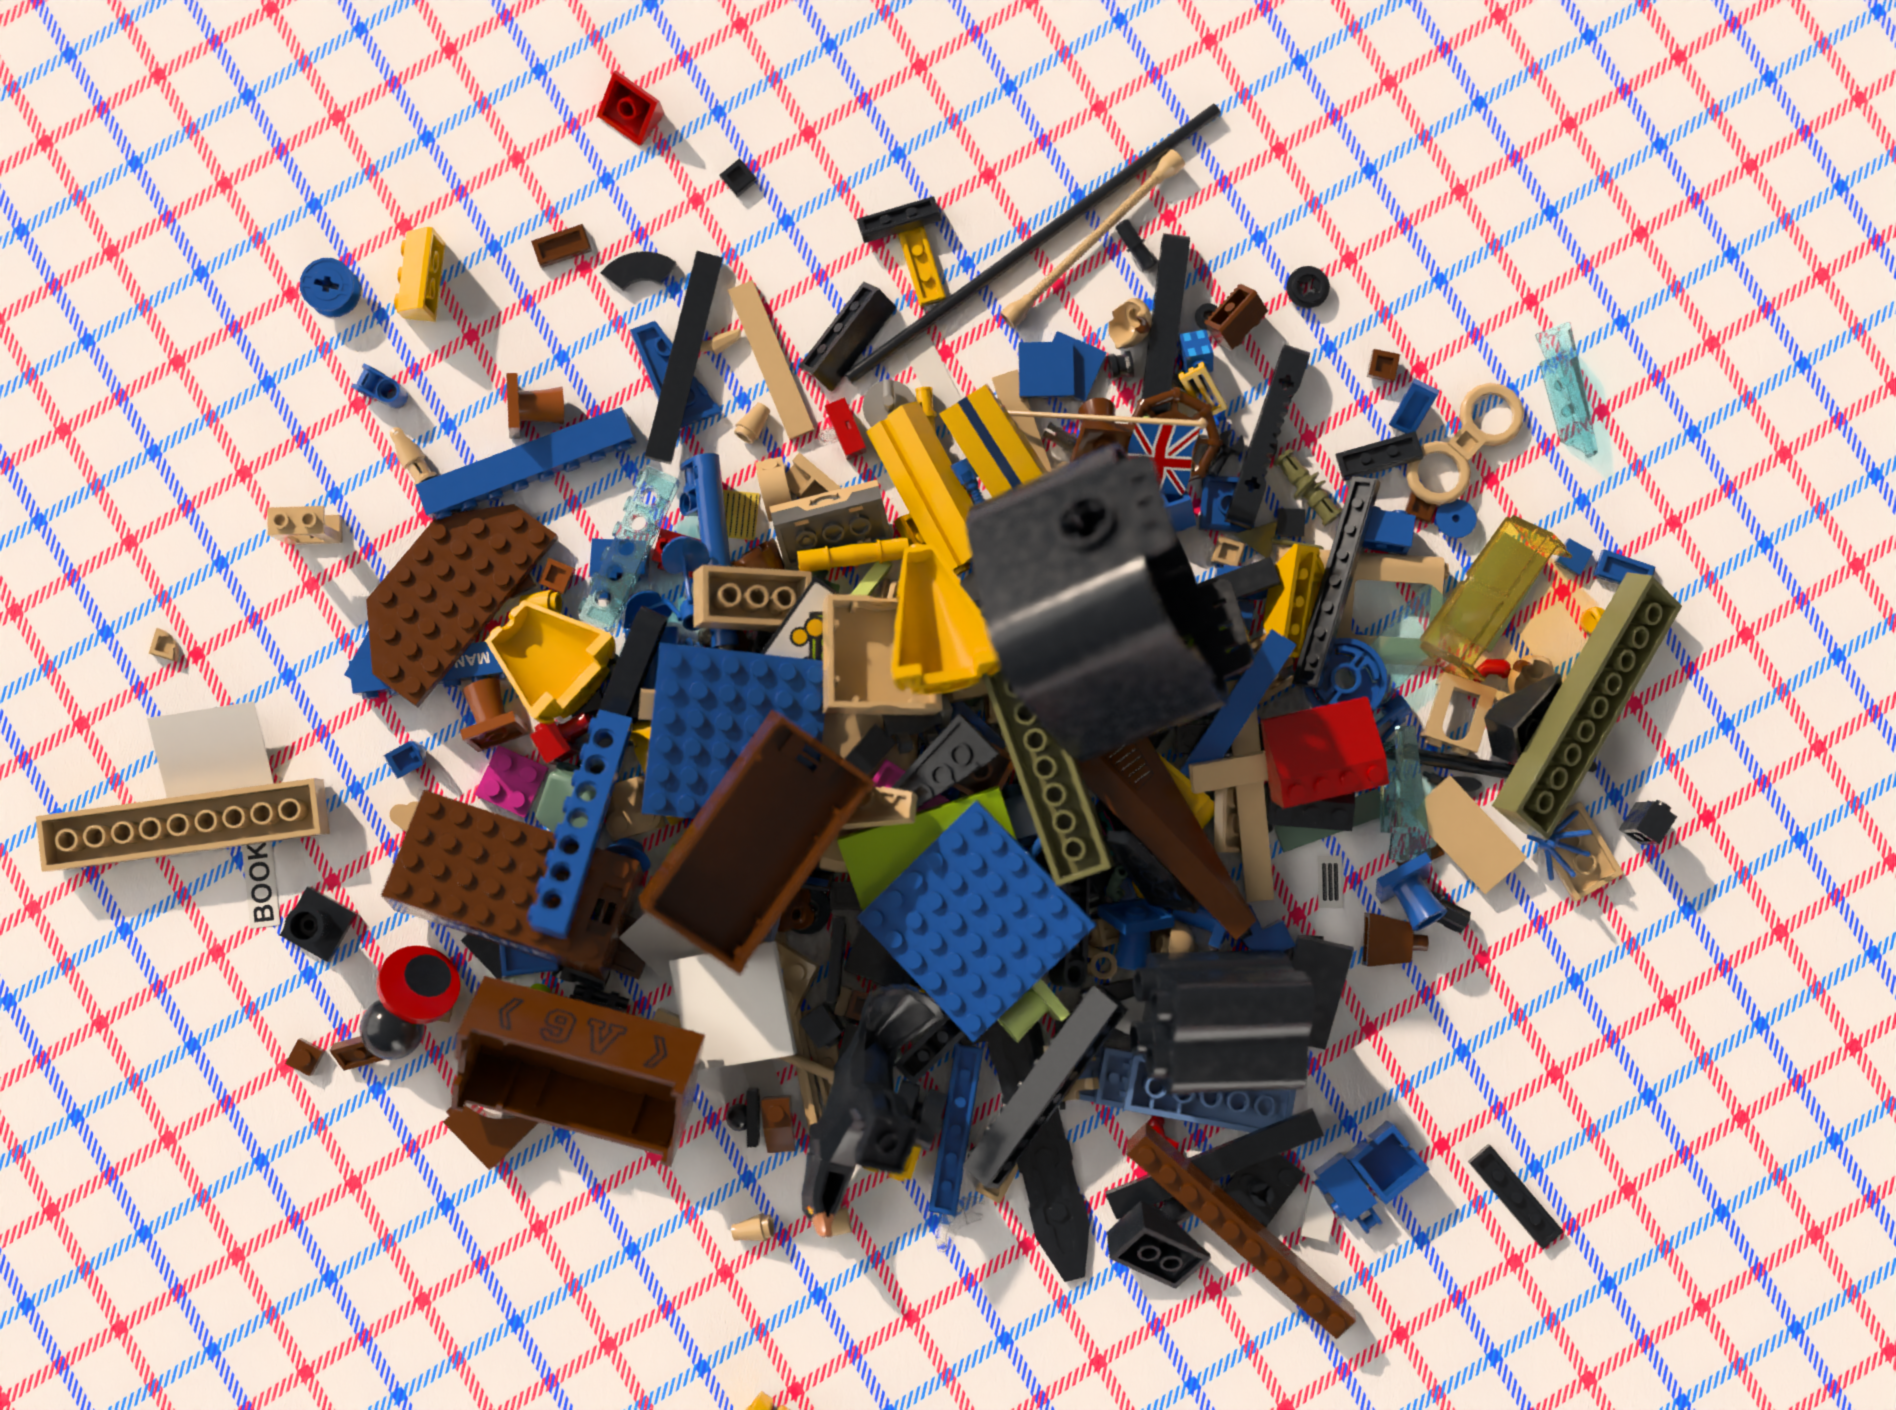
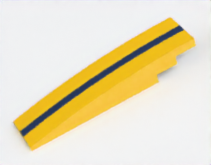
M988 383L939 413L991 496H995L1047 473L1046 468L1022 429H1018L1005 406L1002 407Z

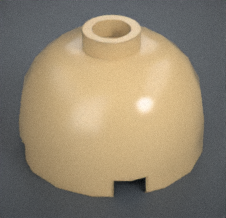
M1175 920L1174 927L1151 931L1152 953L1198 952V944L1192 929L1184 922Z

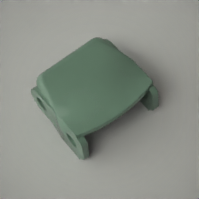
M568 762L557 763L555 770L549 774L536 811V819L553 833H555L557 824L563 823L566 814L562 812L564 801L567 796L571 797L574 786H571L574 771L580 770V767ZM587 791L583 793L581 799L591 801L596 797V793ZM583 817L574 820L573 826L582 828L587 824L588 820Z

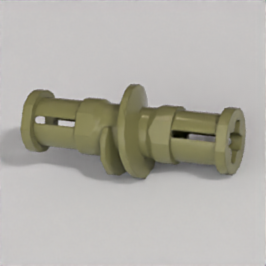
M1290 448L1282 453L1273 462V465L1279 467L1287 476L1291 485L1297 488L1294 499L1297 501L1305 498L1307 504L1323 520V526L1326 527L1341 515L1343 509H1338L1328 497L1329 494L1321 488L1326 481H1315L1320 473L1317 471L1310 475L1309 470L1299 462L1293 454L1294 450Z

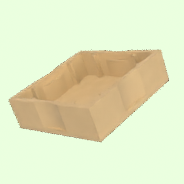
M827 594L823 601V713L936 716L942 710V693L916 695L912 694L909 688L901 691L894 685L891 663L895 641L894 628L899 604L897 598L882 599L868 595Z

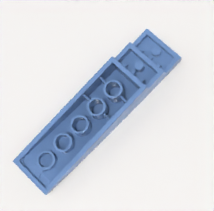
M1106 1046L1100 1048L1095 1055L1096 1060L1091 1061L1078 1078L1098 1077L1099 1089L1079 1091V1100L1122 1108L1132 1112L1249 1133L1292 1116L1297 1091L1296 1089L1168 1094L1160 1084L1159 1079H1150L1148 1077L1145 1061L1142 1056H1134L1132 1051Z

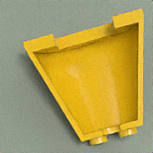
M523 600L519 606L514 607L509 613L510 621L503 627H495L485 641L529 714L540 723L550 724L554 723V718L560 716L565 719L575 713L596 693L610 671L607 663L609 658L613 659L615 657L616 644L614 637L606 631Z

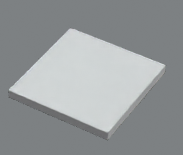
M776 941L760 944L746 963L747 967L741 976L708 954L669 961L681 1028L705 1034L699 1070L797 1054Z

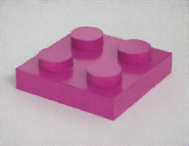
M498 745L474 795L523 818H527L550 768Z

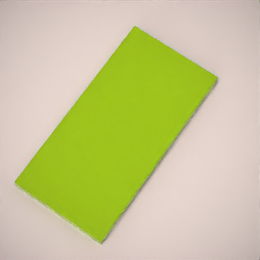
M999 786L916 812L915 823L869 827L838 837L837 842L862 911L976 800H979L1017 840Z

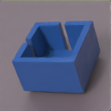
M1386 1120L1368 1135L1371 1140L1367 1143L1365 1140H1362L1344 1155L1378 1199L1385 1205L1429 1170L1428 1166L1416 1151L1409 1146L1410 1144L1395 1125Z

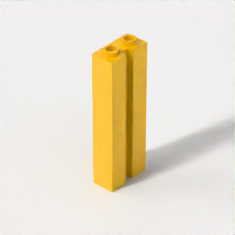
M915 401L901 405L887 415L885 420L879 421L867 430L866 433L926 545L933 544L956 576L970 569L968 564L972 562L965 521L969 515V508L974 504L964 485H961L955 477L951 468L952 463L919 402Z

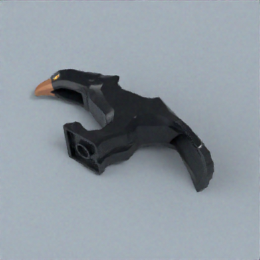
M890 984L889 986L879 987L869 992L862 1009L858 1031L849 1048L834 1065L833 1084L824 1112L817 1123L810 1125L809 1152L807 1153L801 1192L802 1211L808 1220L813 1223L816 1233L821 1237H832V1223L842 1204L848 1184L855 1171V1166L902 1175L907 1159L911 1155L921 1127L916 1121L909 1118L906 1099L894 1092L893 1067L898 1050L903 1045L945 1016L939 1005L916 987L906 984Z

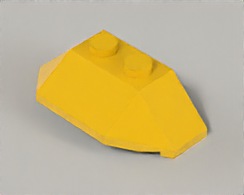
M1294 544L1275 564L1281 584L1268 589L1263 626L1267 635L1273 629L1296 644L1289 657H1300L1325 568L1319 556L1320 550L1318 547Z

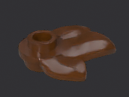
M799 888L781 914L778 932L785 933L792 928L803 930L811 926L815 915L812 907L809 905L811 897L809 889Z

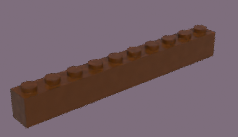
M1145 1123L1127 1141L1126 1155L1336 1340L1356 1322L1355 1309L1351 1302L1149 1124Z

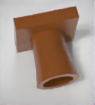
M506 373L509 439H520V421L551 422L564 425L563 386L543 390L518 391V373Z
M483 679L463 688L462 693L470 706L476 724L460 729L462 740L474 750L481 752L530 734L527 723L514 711L505 713L499 679Z

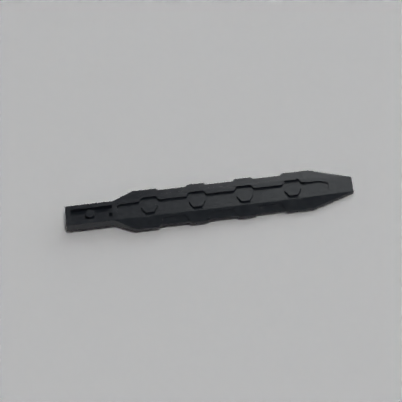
M997 1020L987 1029L986 1040L992 1064H995L1003 1095L1001 1099L1002 1105L1013 1097L1018 1083L1029 1075L1034 1061L1044 1054L1043 1046H1045L1038 1021L1027 1031L1019 1043L1004 1030ZM1057 1107L1019 1159L1017 1165L1019 1173L1023 1176L1030 1204L1028 1210L1035 1238L1063 1281L1069 1282L1085 1277L1090 1223L1083 1195L1079 1193L1072 1165L1073 1155L1070 1143L1066 1139L1059 1108Z

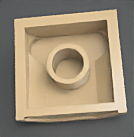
M645 775L615 784L605 816L606 828L612 842L667 827L664 816L641 813Z

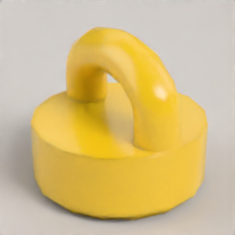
M1591 607L1585 610L1580 617L1582 629L1586 633L1592 634L1605 610L1600 607Z

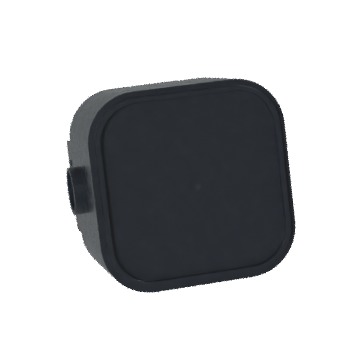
M1112 443L974 504L969 508V515L965 521L966 533L985 625L997 662L1016 695L1069 757L1076 758L1084 763L1229 704V694L1225 679L1249 669L1254 662L1253 650L1232 584L1225 579L1198 587L1189 559L1171 524L1155 464L1149 455L1142 453L1128 458L1119 444ZM1227 601L1226 604L1214 608L1215 605ZM1233 623L1232 626H1230V627H1228V628H1225V629H1223V630H1220L1221 627H1224V626H1226V625H1229V624ZM1177 635L1185 641L1193 639L1194 645L1185 647ZM1240 645V648H1237V649L1232 650V651H1230V652H1227V651H1226V650H1228V649H1231V648H1233V647H1236V646Z

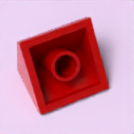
M615 70L611 75L596 116L641 146L665 113L658 99Z

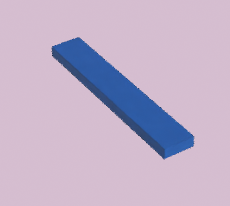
M1273 629L1270 630L1255 653L1252 666L1242 673L1229 693V704L1218 710L1179 770L1182 774L1190 778L1189 764L1224 757L1294 650L1295 643Z
M956 1043L929 1212L950 1216L957 1215L964 1173L963 1164L966 1161L984 1048Z

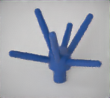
M1574 810L1555 827L1549 840L1531 835L1526 837L1537 842L1538 847L1544 849L1550 881L1554 880L1551 855L1571 877H1576V873L1555 850L1556 847L1586 857L1590 856V852L1559 841L1561 838L1592 834L1591 830L1559 833L1579 814L1577 810Z

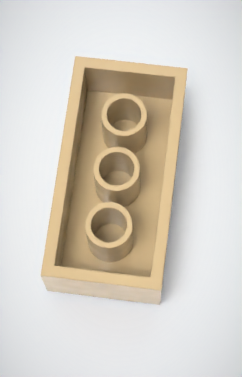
M702 565L693 572L694 628L776 632L811 582V572Z

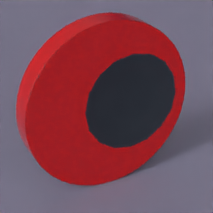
M414 945L400 948L387 957L378 973L376 988L381 1003L389 1012L412 1024H428L443 1018L453 1008L460 993V977L454 964L443 953L430 947Z

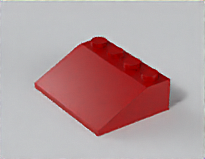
M1365 696L1261 719L1271 801L1282 808L1389 784L1386 755L1368 697Z

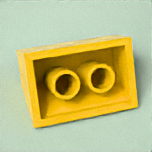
M423 227L407 231L406 240H403L401 243L403 265L398 269L397 279L398 283H400L399 293L395 294L394 308L403 319L436 322L446 243L433 227Z

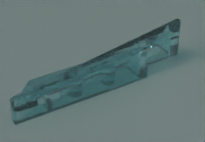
M1569 321L1535 334L1545 360L1539 363L1559 441L1567 446H1573L1583 452L1585 457L1590 458L1598 454V448L1572 326Z
M1413 725L1396 726L1393 738L1389 742L1383 743L1389 784L1380 786V832L1391 833L1389 860L1410 861L1425 852L1431 859L1416 727Z

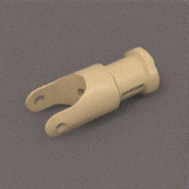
M395 427L391 429L390 437L395 444L397 459L405 470L407 469L415 481L414 486L437 477L436 472H432L425 462V455L420 447L406 437L401 428ZM417 467L420 468V470L422 471V474L419 473V471L417 470Z

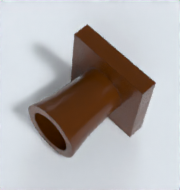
M1092 398L1080 406L1078 414L1115 416L1116 407L1107 398ZM1080 420L1082 427L1070 457V462L1112 443L1119 444L1128 456V446L1135 425L1111 421Z

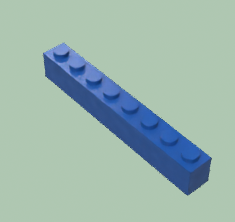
M619 407L418 483L415 486L426 516L431 519L436 518V520L451 516L452 512L460 509L462 511L474 509L478 506L477 503L483 500H498L507 491L513 490L517 492L529 487V483L536 480L545 482L553 479L557 472L577 470L581 467L580 464L590 460L592 463L601 461L606 458V454L615 450L617 453L627 451L632 448L631 444L637 443L625 410Z

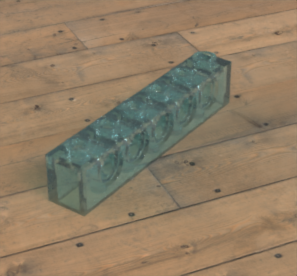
M648 465L644 471L638 473L634 486L637 488L633 497L629 496L624 504L623 511L626 513L622 522L618 521L613 529L612 536L614 540L611 546H607L602 553L600 560L603 562L599 573L595 572L589 584V587L592 588L588 598L584 597L579 605L578 612L581 613L579 619L614 634L681 484L676 477ZM649 492H655L657 494L656 501L650 505L644 504V496ZM636 518H645L646 523L642 529L634 530L632 528V523ZM627 542L633 543L634 551L630 555H622V546ZM614 568H622L623 575L621 579L611 581L610 572ZM603 593H610L612 597L610 604L605 607L600 606L598 602L599 597Z

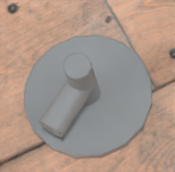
M883 380L877 382L869 388L864 396L862 405L864 418L873 427L879 421L885 420L887 415L899 406L915 402V397L910 389L899 381Z

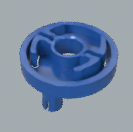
M1337 638L1335 639L1321 690L1314 689L1320 700L1315 696L1313 689L1302 687V690L1312 708L1366 696L1373 711L1385 695L1387 672L1381 657L1372 647L1357 639ZM1335 649H1336V652H1337V653H1344V654L1351 655V656L1353 657V659L1351 660V657H1350V656H1347V655L1335 654ZM1346 669L1352 672L1355 677L1354 686L1350 689L1340 688L1335 682L1337 671Z

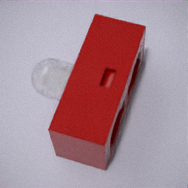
M845 397L824 405L832 426L818 433V442L821 445L828 446L839 441L846 460L866 453V446Z

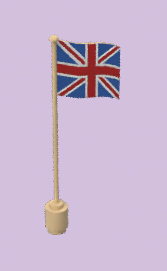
M998 399L1001 406H1005L1004 404H1002L1001 400ZM1007 410L1010 416L1136 423L1128 446V458L1142 453L1152 458L1163 494L1183 495L1191 477L1194 446L1200 429H1204L1207 426V421L1204 418L1196 421Z

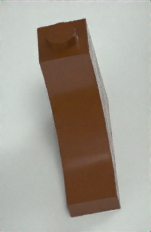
M468 1103L465 1104L462 1111L451 1109L450 1107L446 1111L448 1117L443 1121L450 1131L488 1170L494 1168L539 1124V1122L513 1115L494 1114Z

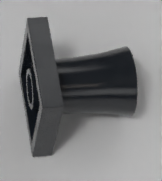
M307 886L296 907L287 915L284 928L279 936L324 961L331 962L358 913L318 890Z

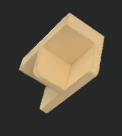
M801 453L794 457L792 460L793 466L786 473L790 491L799 499L841 489L838 484Z

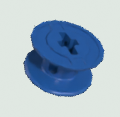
M320 258L312 261L303 270L300 277V292L303 299L319 314L326 317H341L349 314L357 306L361 297V285L358 277L342 261L334 258ZM332 284H334L338 290L329 288L328 292L323 286L332 287Z

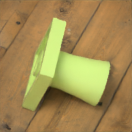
M1040 978L997 1021L1019 1043L1027 1031L1046 1013L1053 1020L1058 1021L1064 1020L1070 1013Z

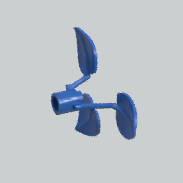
M680 536L671 540L662 552L664 569L670 574L683 572L687 599L681 604L680 611L668 598L662 600L660 594L655 591L638 592L631 596L626 604L623 622L624 629L631 628L641 606H645L667 617H670L673 611L678 621H682V625L686 630L697 631L701 629L694 628V602L688 571L694 572L702 565L708 563L709 552L705 544L689 536Z

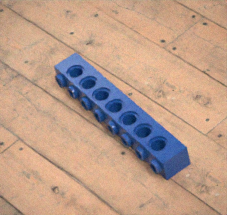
M599 710L597 718L592 717L588 728V734H591L588 744L584 743L582 746L580 760L583 761L580 770L574 771L571 786H574L571 797L567 796L563 805L562 812L566 814L563 823H558L555 829L554 839L557 842L554 850L550 849L546 857L545 866L548 867L545 877H540L536 893L540 895L537 904H532L528 913L527 921H530V926L535 932L567 940L634 727L633 720L630 717ZM603 739L613 741L612 745L608 748L598 746L599 742ZM595 765H602L605 768L600 774H592L590 769ZM587 791L596 793V797L591 801L581 799L583 793ZM583 817L588 820L587 824L582 828L573 826V822L577 818ZM570 844L579 846L578 852L573 855L564 853V849ZM561 871H568L571 874L570 878L565 882L555 880L556 875ZM558 898L562 900L559 908L551 910L546 907L549 900Z

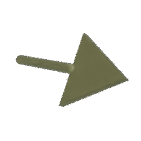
M1278 521L1234 534L1265 558L1271 556L1273 544L1291 547L1294 544H1300L1324 550V547L1320 545L1274 538Z

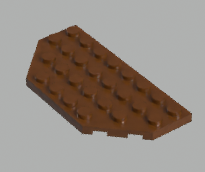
M515 504L456 512L440 520L434 518L366 599L372 674L415 707L419 708L558 540L557 534Z

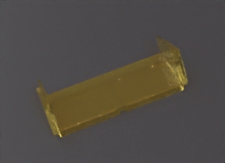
M1512 515L1511 518L1505 517L1466 572L1465 576L1467 578L1465 581L1462 580L1458 583L1420 637L1422 643L1419 648L1444 672L1471 681L1474 678L1485 681L1486 679L1473 667L1552 554L1566 558H1572V555L1565 549L1566 546L1554 533L1515 515Z

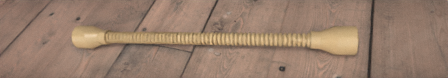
M1173 149L1161 158L1156 170L1151 173V177L1136 192L1131 194L1116 211L1106 218L1089 237H1086L1084 242H1081L1069 256L1064 258V261H1061L1029 294H1025L1021 299L1009 303L1000 312L1003 320L1015 329L1025 319L1035 300L1042 296V293H1045L1047 288L1049 289L1062 274H1065L1082 255L1087 253L1149 191L1156 187L1157 184H1161L1165 179L1176 175L1186 165L1183 158Z

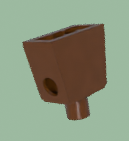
M1364 912L1362 965L1374 967L1412 962L1413 951L1427 952L1429 946L1428 935L1414 934L1410 922Z

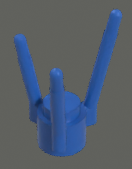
M1400 695L1393 699L1389 696L1386 697L1373 710L1385 707L1382 709L1384 716L1376 721L1377 728L1387 721L1393 723L1380 737L1382 744L1406 721L1405 717L1412 712L1407 701Z

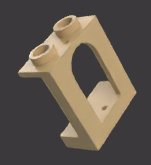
M325 506L267 507V535L287 545L343 543L342 516L339 514L325 515Z
M1447 672L1440 673L1435 685H1438L1427 723L1424 731L1419 733V737L1425 738V743L1441 748L1443 744L1452 747L1451 752L1467 757L1468 753L1478 752L1486 727L1484 717L1488 710L1492 708L1497 689ZM1453 691L1479 699L1467 735L1460 740L1448 738L1443 730V721Z

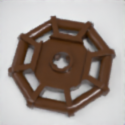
M1173 387L1170 391L1146 399L1140 398L1137 401L1138 405L1132 417L1143 418L1146 413L1149 418L1198 421L1203 417L1207 421L1206 431L1209 438H1200L1199 433L1194 446L1193 457L1200 444H1207L1208 446L1198 465L1193 460L1189 482L1200 478L1203 480L1219 446L1223 445V440L1220 439L1212 413L1213 406L1181 391L1180 387ZM1171 402L1170 410L1155 415L1151 408ZM1180 402L1197 412L1192 417H1189L1178 411V403Z

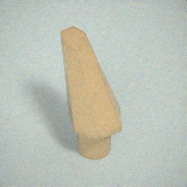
M741 329L713 335L712 340L702 341L701 352L713 351L715 355H718L740 339Z

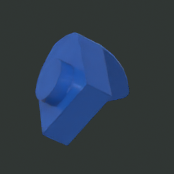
M411 740L384 754L383 757L396 779H399L425 764L426 748L420 743Z

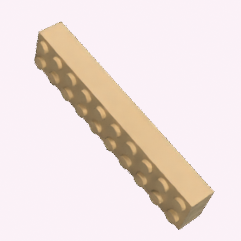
M318 778L36 816L41 872L63 871L330 834L324 779Z

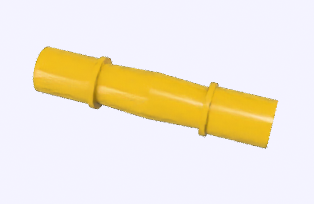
M907 537L885 540L876 539V542L849 544L833 548L824 546V548L797 551L799 571H830L834 567L857 566L878 561L879 564H883V562L902 560L904 549L909 547Z

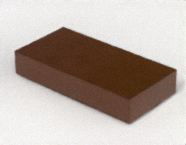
M583 224L531 241L540 268L592 252Z

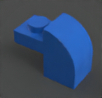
M1247 904L1257 921L1247 929L1249 934L1239 938L1249 950L1285 951L1295 946L1283 920H1277L1262 927L1252 906Z

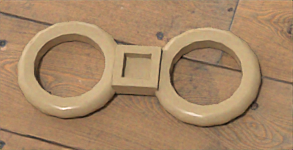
M1486 383L1476 386L1466 394L1460 407L1459 417L1462 424L1460 430L1448 443L1434 441L1421 446L1424 457L1428 454L1441 453L1452 458L1458 468V482L1449 492H1431L1419 480L1418 466L1421 460L1407 463V482L1416 497L1426 503L1436 505L1454 502L1464 494L1469 486L1471 469L1468 461L1481 446L1494 447L1507 444L1518 435L1523 426L1524 409L1521 400L1513 390L1502 384ZM1485 395H1495L1507 402L1511 408L1512 421L1505 432L1493 435L1478 429L1471 415L1472 406L1478 398Z

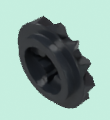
M1302 266L1290 274L1285 289L1287 290L1288 299L1296 307L1309 310L1319 307L1327 299L1330 283L1326 274L1319 268ZM1313 279L1311 289L1314 290V293L1308 292L1303 297L1302 291L1304 288L1300 285H1306Z

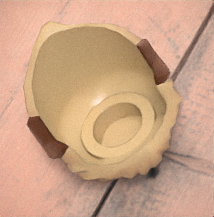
M1130 298L1112 311L1114 319L1108 322L1109 336L1114 342L1116 349H1128L1140 343L1147 336L1152 325V316L1145 302L1140 298Z
M1526 655L1516 661L1508 676L1510 694L1555 674L1552 661L1541 655Z

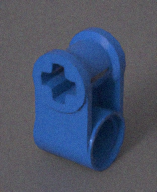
M363 363V371L356 384H352L351 388L391 408L396 409L404 406L408 399L406 389L394 379ZM393 388H397L396 395L388 399V392Z

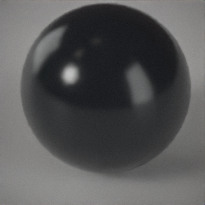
M380 999L366 1009L360 1022V1037L366 1049L376 1057L386 1060H397L411 1054L421 1043L425 1030V1024H412L389 1012L383 1006Z

